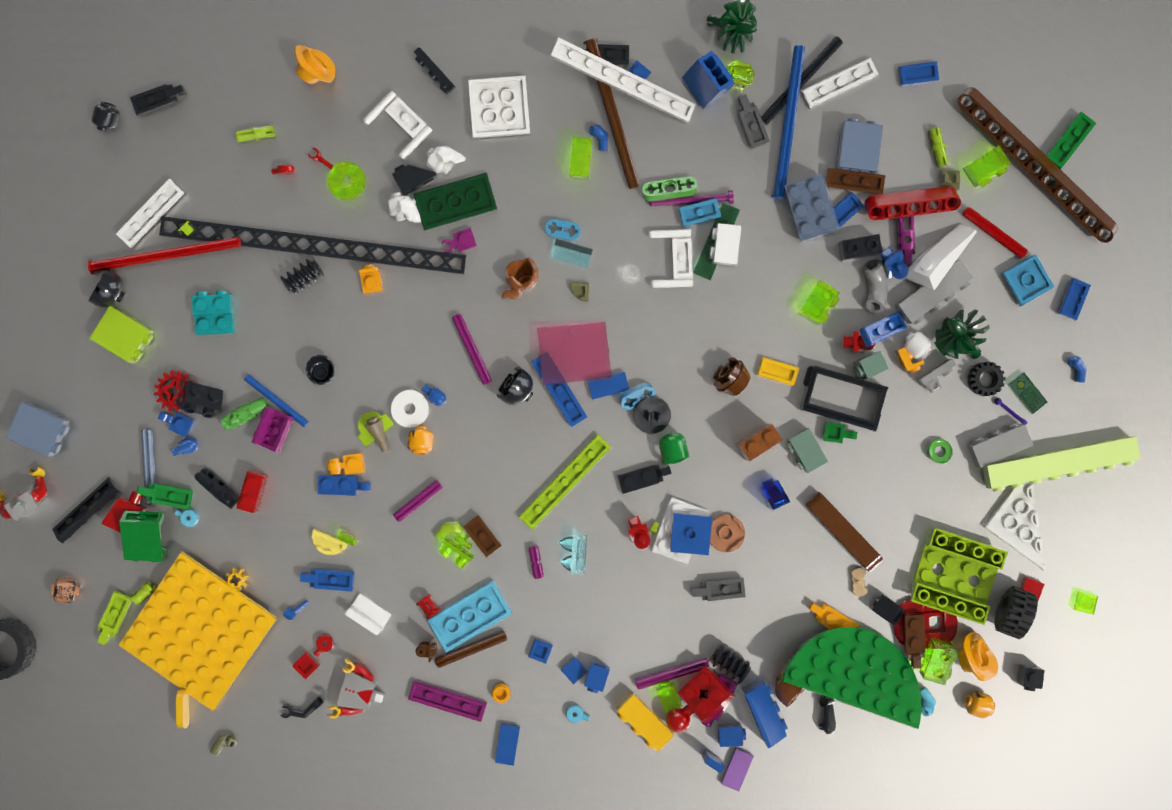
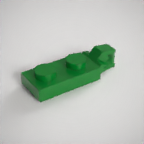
M154 483L149 484L148 488L138 486L136 494L146 496L145 501H150V503L189 510L193 491Z

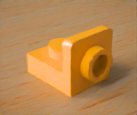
M374 265L362 266L363 269L358 270L361 277L363 294L383 291L379 268L374 267Z
M905 347L894 351L904 372L910 371V373H914L921 369L920 365L924 364L923 360L912 364V354L906 351Z

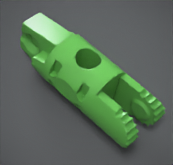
M264 397L256 399L251 403L248 401L232 410L220 422L225 430L241 426L248 420L257 417V413L264 410L268 402Z

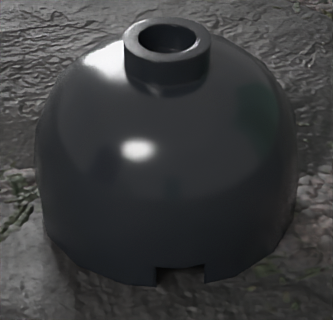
M106 268L88 302L99 307L112 306L116 301L120 303L125 294L122 291L123 281L121 277L114 271Z
M520 366L514 368L516 372L513 375L511 373L507 375L498 389L501 394H497V397L509 405L515 406L524 401L528 402L533 396V392H531L533 389V379Z

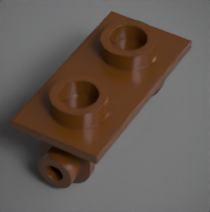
M432 637L430 642H421L415 650L418 657H426L428 662H431L432 658L437 654V643H434V637Z

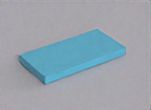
M492 580L427 619V622L447 653L511 615L512 612Z

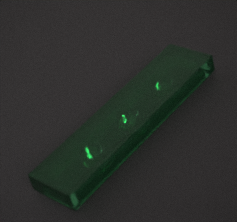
M722 203L720 207L721 217L716 218L693 274L709 281L711 280L717 264H712L713 259L710 258V249L714 247L715 240L712 239V230L716 228L718 223L734 225L740 212L739 209Z

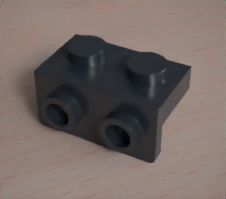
M186 381L184 383L183 400L178 404V409L184 410L186 413L201 414L205 418H213L222 411L223 390Z

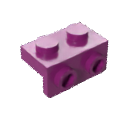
M266 407L254 432L252 443L280 453L294 417Z

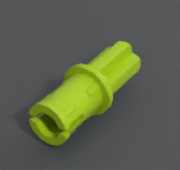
M273 124L257 128L253 126L252 129L236 131V139L238 142L275 137Z

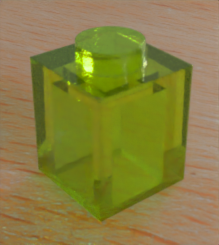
M666 681L659 684L656 691L665 713L683 706L674 682Z

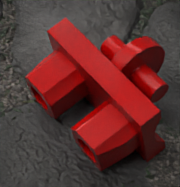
M854 332V336H843V347L854 349V352L864 353V350L869 351L876 346L874 344L866 347L860 332Z
M639 516L629 519L628 523L631 529L628 530L632 543L641 550L648 548L651 540L646 523L642 524Z

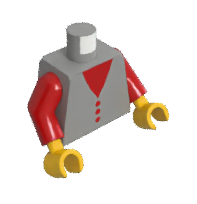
M36 465V470L30 468L29 473L36 479L28 487L5 501L4 496L0 492V515L4 519L13 518L14 521H17L37 509L48 497L45 479L43 478L45 470L40 466Z
M344 659L348 666L340 667L346 675L336 706L339 707L329 705L328 708L334 709L332 714H327L328 717L335 719L338 716H351L362 713L369 708L371 701L382 704L385 693L375 691L377 681L374 680V675L366 666L352 663L349 659Z

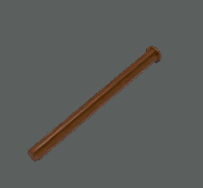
M598 38L583 42V44H586L589 53L602 58L597 44ZM597 80L629 189L637 188L640 184L609 85Z

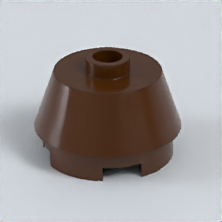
M731 357L728 359L729 363L724 367L720 365L714 373L715 383L713 385L719 392L736 396L746 388L751 376L741 360Z

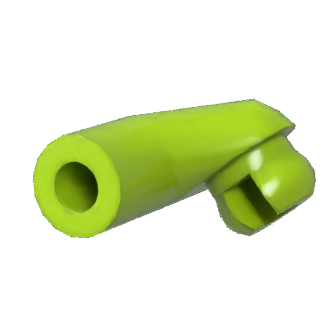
M445 522L434 536L442 541L447 534L455 533L460 535L463 532V527L458 522Z

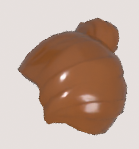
M528 257L523 260H514L507 265L505 280L511 288L505 290L501 298L517 299L521 296L523 290L530 289L536 284L538 268L533 259Z

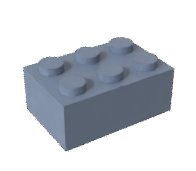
M820 174L785 186L801 242L840 231L824 175Z

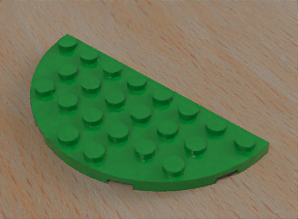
M841 627L823 631L802 644L793 658L788 661L780 679L782 682L911 728L919 729L922 710L921 694L914 670L898 647L878 633L856 627Z

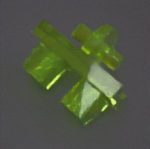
M467 534L464 538L459 535L455 536L454 540L460 544L446 536L442 541L443 545L439 551L446 558L449 557L452 551L459 554L454 564L460 568H463L468 561L471 562L475 556L463 548L465 546L470 550L472 544L467 542L469 538Z

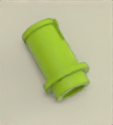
M150 581L144 582L142 587L130 596L131 600L135 604L140 605L143 600L154 593L156 587Z

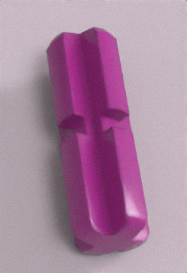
M529 547L534 579L543 578L544 574L542 563H540L539 547Z

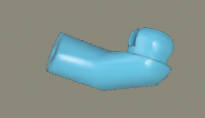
M923 687L920 689V694L923 698L921 713L923 716L929 717L934 712L936 700L929 690Z

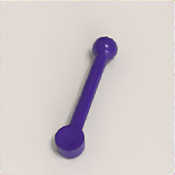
M1000 398L995 399L994 402L996 405H1000L1001 407H1003L1006 411H1008L1011 415L1018 419L1020 423L1025 425L1028 423L1025 419L1021 418L1009 407H1007L1004 403H1002V400Z

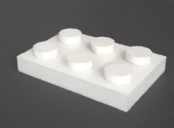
M671 497L651 551L688 565L691 554L670 552L673 514L706 516L707 510Z

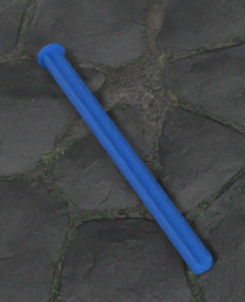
M803 45L794 46L775 190L774 195L771 196V198L787 199L785 197V186L787 184L805 46Z

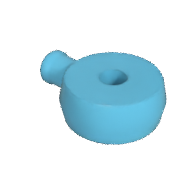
M176 509L174 513L180 517L181 523L186 527H192L198 522V514L192 509H186L183 512Z
M572 705L566 711V717L572 723H578L582 719L589 721L590 715L584 714L583 709L578 705Z

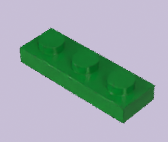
M1080 112L1046 156L1061 169L1096 125V122L1083 112Z

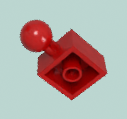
M705 666L677 692L687 705L683 708H674L669 711L666 717V724L671 731L681 733L690 726V717L694 713L702 722H709L735 697V694L711 667ZM705 691H709V692L707 693L708 698H705V697H704V692H705Z

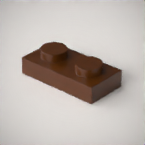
M479 515L463 526L486 557L502 546Z

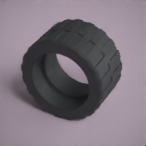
M12 618L0 619V631L9 634L14 639L17 645V657L11 666L4 667L0 665V680L8 679L28 668L32 660H34L37 648L33 632L26 624Z

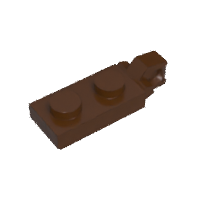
M924 614L903 615L904 643L907 659L911 658V667L913 669L921 668V658H925L926 653Z

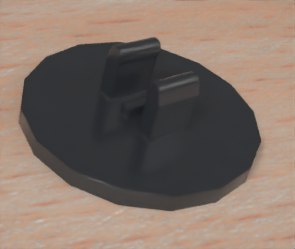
M647 397L636 405L633 412L634 422L642 432L656 434L668 426L671 419V410L663 399Z

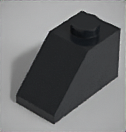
M402 164L394 169L395 172L392 173L401 192L406 196L438 178L433 171L409 164L406 166Z

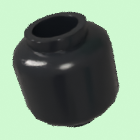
M101 102V104H97L94 107L92 122L97 125L98 130L108 132L109 129L116 128L120 112L116 109V105Z

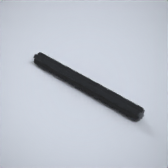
M835 36L804 69L801 75L800 89L843 44V41L838 36ZM788 88L761 116L765 125H768L786 105Z

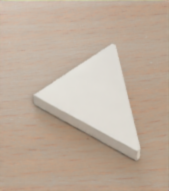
M1030 481L1023 482V486L1011 488L984 525V528L1044 571L1046 566L1044 565L1033 485L1030 484Z

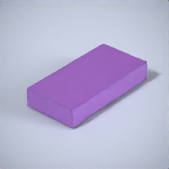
M735 748L721 784L740 791L754 756Z

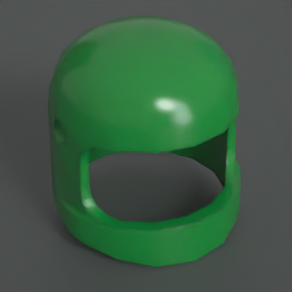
M670 433L660 439L659 448L662 464H675L690 457L685 437L682 434Z

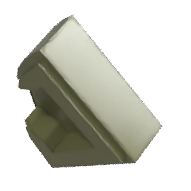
M570 282V288L574 296L583 302H589V283Z

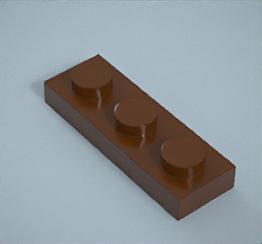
M828 168L826 182L828 188L880 195L883 194L886 175Z

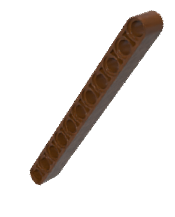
M973 87L965 89L958 98L959 107L1100 242H1110L1118 230L1117 223L983 94ZM966 96H969L972 101L967 100ZM979 109L984 110L986 115L982 114ZM993 123H997L1000 128L995 127ZM1007 136L1012 137L1014 141L1009 140ZM1021 149L1025 150L1027 154L1022 153ZM1035 163H1039L1041 167H1037ZM1048 176L1054 177L1055 180H1051ZM1062 189L1067 190L1069 194L1064 193ZM1076 203L1082 204L1083 207L1078 206ZM1090 216H1094L1097 220L1091 219ZM1103 229L1109 230L1110 233H1106Z

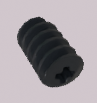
M313 256L312 262L309 259H305L306 266L299 263L300 270L293 267V275L287 271V279L282 275L280 276L281 281L290 293L293 292L297 295L299 293L298 288L305 290L304 283L311 286L310 279L317 282V275L321 278L324 277L321 267Z
M723 644L718 645L709 661L714 660L713 667L720 664L719 671L726 668V676L732 672V680L739 677L738 684H741L750 672V662L745 661L743 663V657L737 658V653L733 652L730 654L731 649L727 648L724 650Z

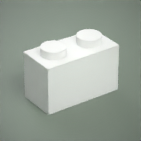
M718 223L716 228H713L712 239L715 240L714 247L710 249V258L713 259L712 264L737 265L741 226Z

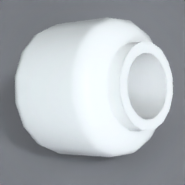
M911 332L904 339L906 351L911 353L915 360H924L933 350L931 348L932 342L922 332L915 334Z

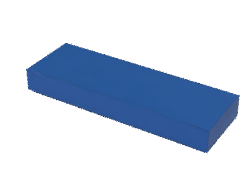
M900 311L859 329L866 347H869L907 329Z

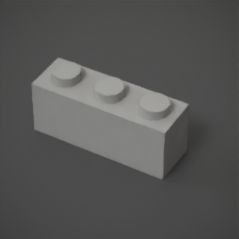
M1016 422L1008 425L1005 431L996 430L989 433L990 437L986 439L980 437L972 440V444L967 447L975 466L982 468L1034 445L1026 425Z

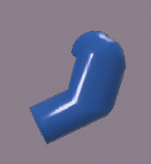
M595 124L590 126L589 134L599 139L598 151H608V133L601 125Z
M1071 356L1068 360V365L1075 367L1077 370L1075 382L1085 383L1087 366L1081 357Z

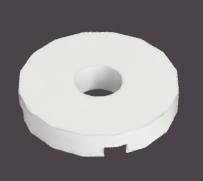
M406 390L400 392L391 403L393 419L403 427L414 428L420 426L429 415L428 400L418 391ZM409 403L414 404L416 408L415 412L411 415L405 412V406Z

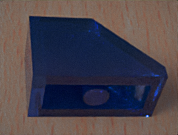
M770 478L762 482L763 486L759 487L769 509L775 510L790 503L779 480L773 481Z

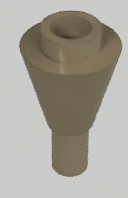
M375 416L368 419L367 424L364 425L365 428L378 442L382 452L389 450L385 441L382 418Z

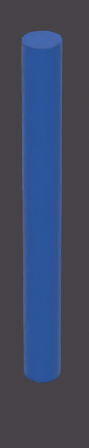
M248 374L245 377L244 381L287 415L294 417V420L302 427L309 423V421Z

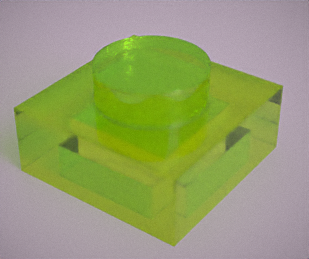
M1078 591L1073 610L1094 615L1099 596Z

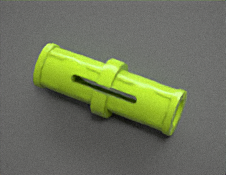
M940 127L928 130L933 146L931 150L934 151L937 167L950 164L945 149L947 145L943 142Z

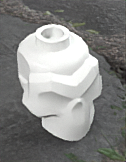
M446 145L435 149L431 148L425 156L427 158L426 166L435 173L442 172L445 175L448 174L455 163L462 162L466 158Z
M402 192L391 194V199L387 200L386 206L388 214L394 216L395 222L404 220L414 223L421 222L414 198L403 195Z

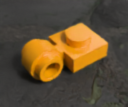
M362 453L344 455L343 462H340L339 458L329 459L328 464H326L330 475L340 474L343 468L345 475L365 472Z

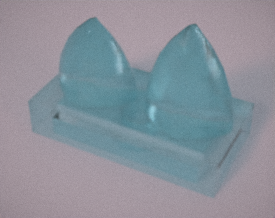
M588 535L568 536L559 541V544L565 550L572 552V555L565 557L561 561L563 567L571 571L570 574H585Z

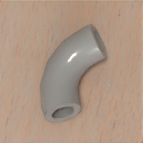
M875 259L867 262L864 266L869 287L865 305L870 312L881 313L887 301L888 283L882 262Z

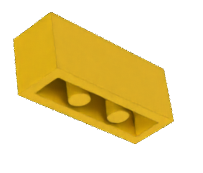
M634 692L617 707V716L624 723L628 721L632 725L631 730L638 737L642 735L646 739L644 743L651 750L655 748L659 752L674 737V732Z

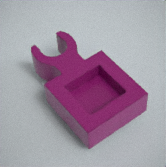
M471 228L453 233L454 240H443L441 242L442 245L445 243L450 244V248L444 250L446 253H450L454 248H457L460 253L477 247Z

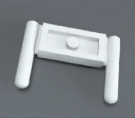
M391 90L363 121L369 125L384 110L413 138L399 153V157L405 159L432 132V129Z
M691 229L650 231V238H672L674 279L653 280L651 287L693 286Z

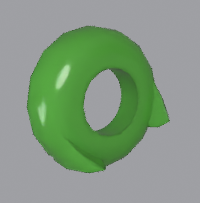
M937 439L930 444L927 454L932 461L945 464L951 459L953 449L948 441ZM936 447L943 448L944 455L942 457H938L935 454Z

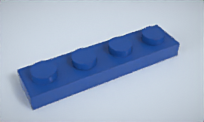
M548 352L531 361L570 426L572 427L587 418V415Z

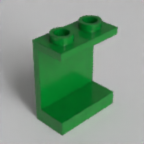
M124 511L120 519L124 560L163 562L167 552V548L162 547L160 527L164 520L163 512Z

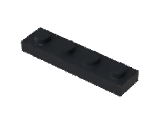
M108 477L52 529L59 542L63 544L68 538L72 537L82 525L86 524L96 512L100 511L110 499L115 497L119 489L113 479Z

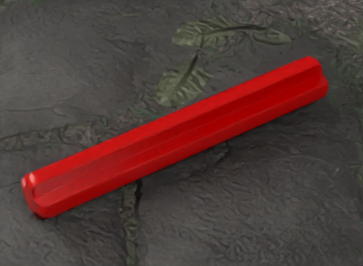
M967 207L963 211L962 215L1019 258H1023L1027 254L1028 250L974 209Z

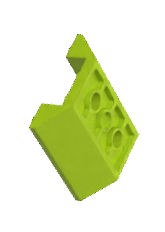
M934 528L922 549L912 580L910 601L985 625L990 610L987 602L998 569L1003 570L1008 552ZM939 563L942 566V571L939 574H934L932 568L935 564ZM973 575H976L978 578V583L975 586L969 584V578Z

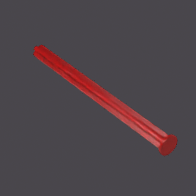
M240 237L98 261L89 259L88 270L93 275L96 271L106 270V268L114 269L241 247Z

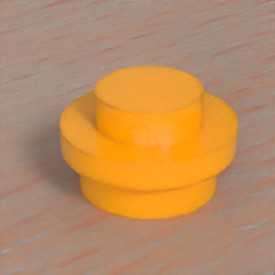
M502 683L495 685L491 693L492 698L498 703L508 701L511 695L510 688Z

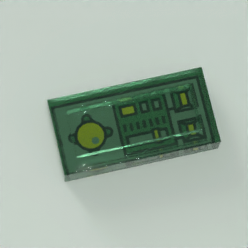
M1025 372L1008 384L1031 414H1034L1048 403Z

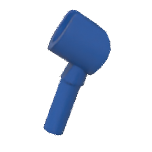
M305 600L295 610L288 607L283 616L288 620L294 619L297 613L309 604L308 601Z

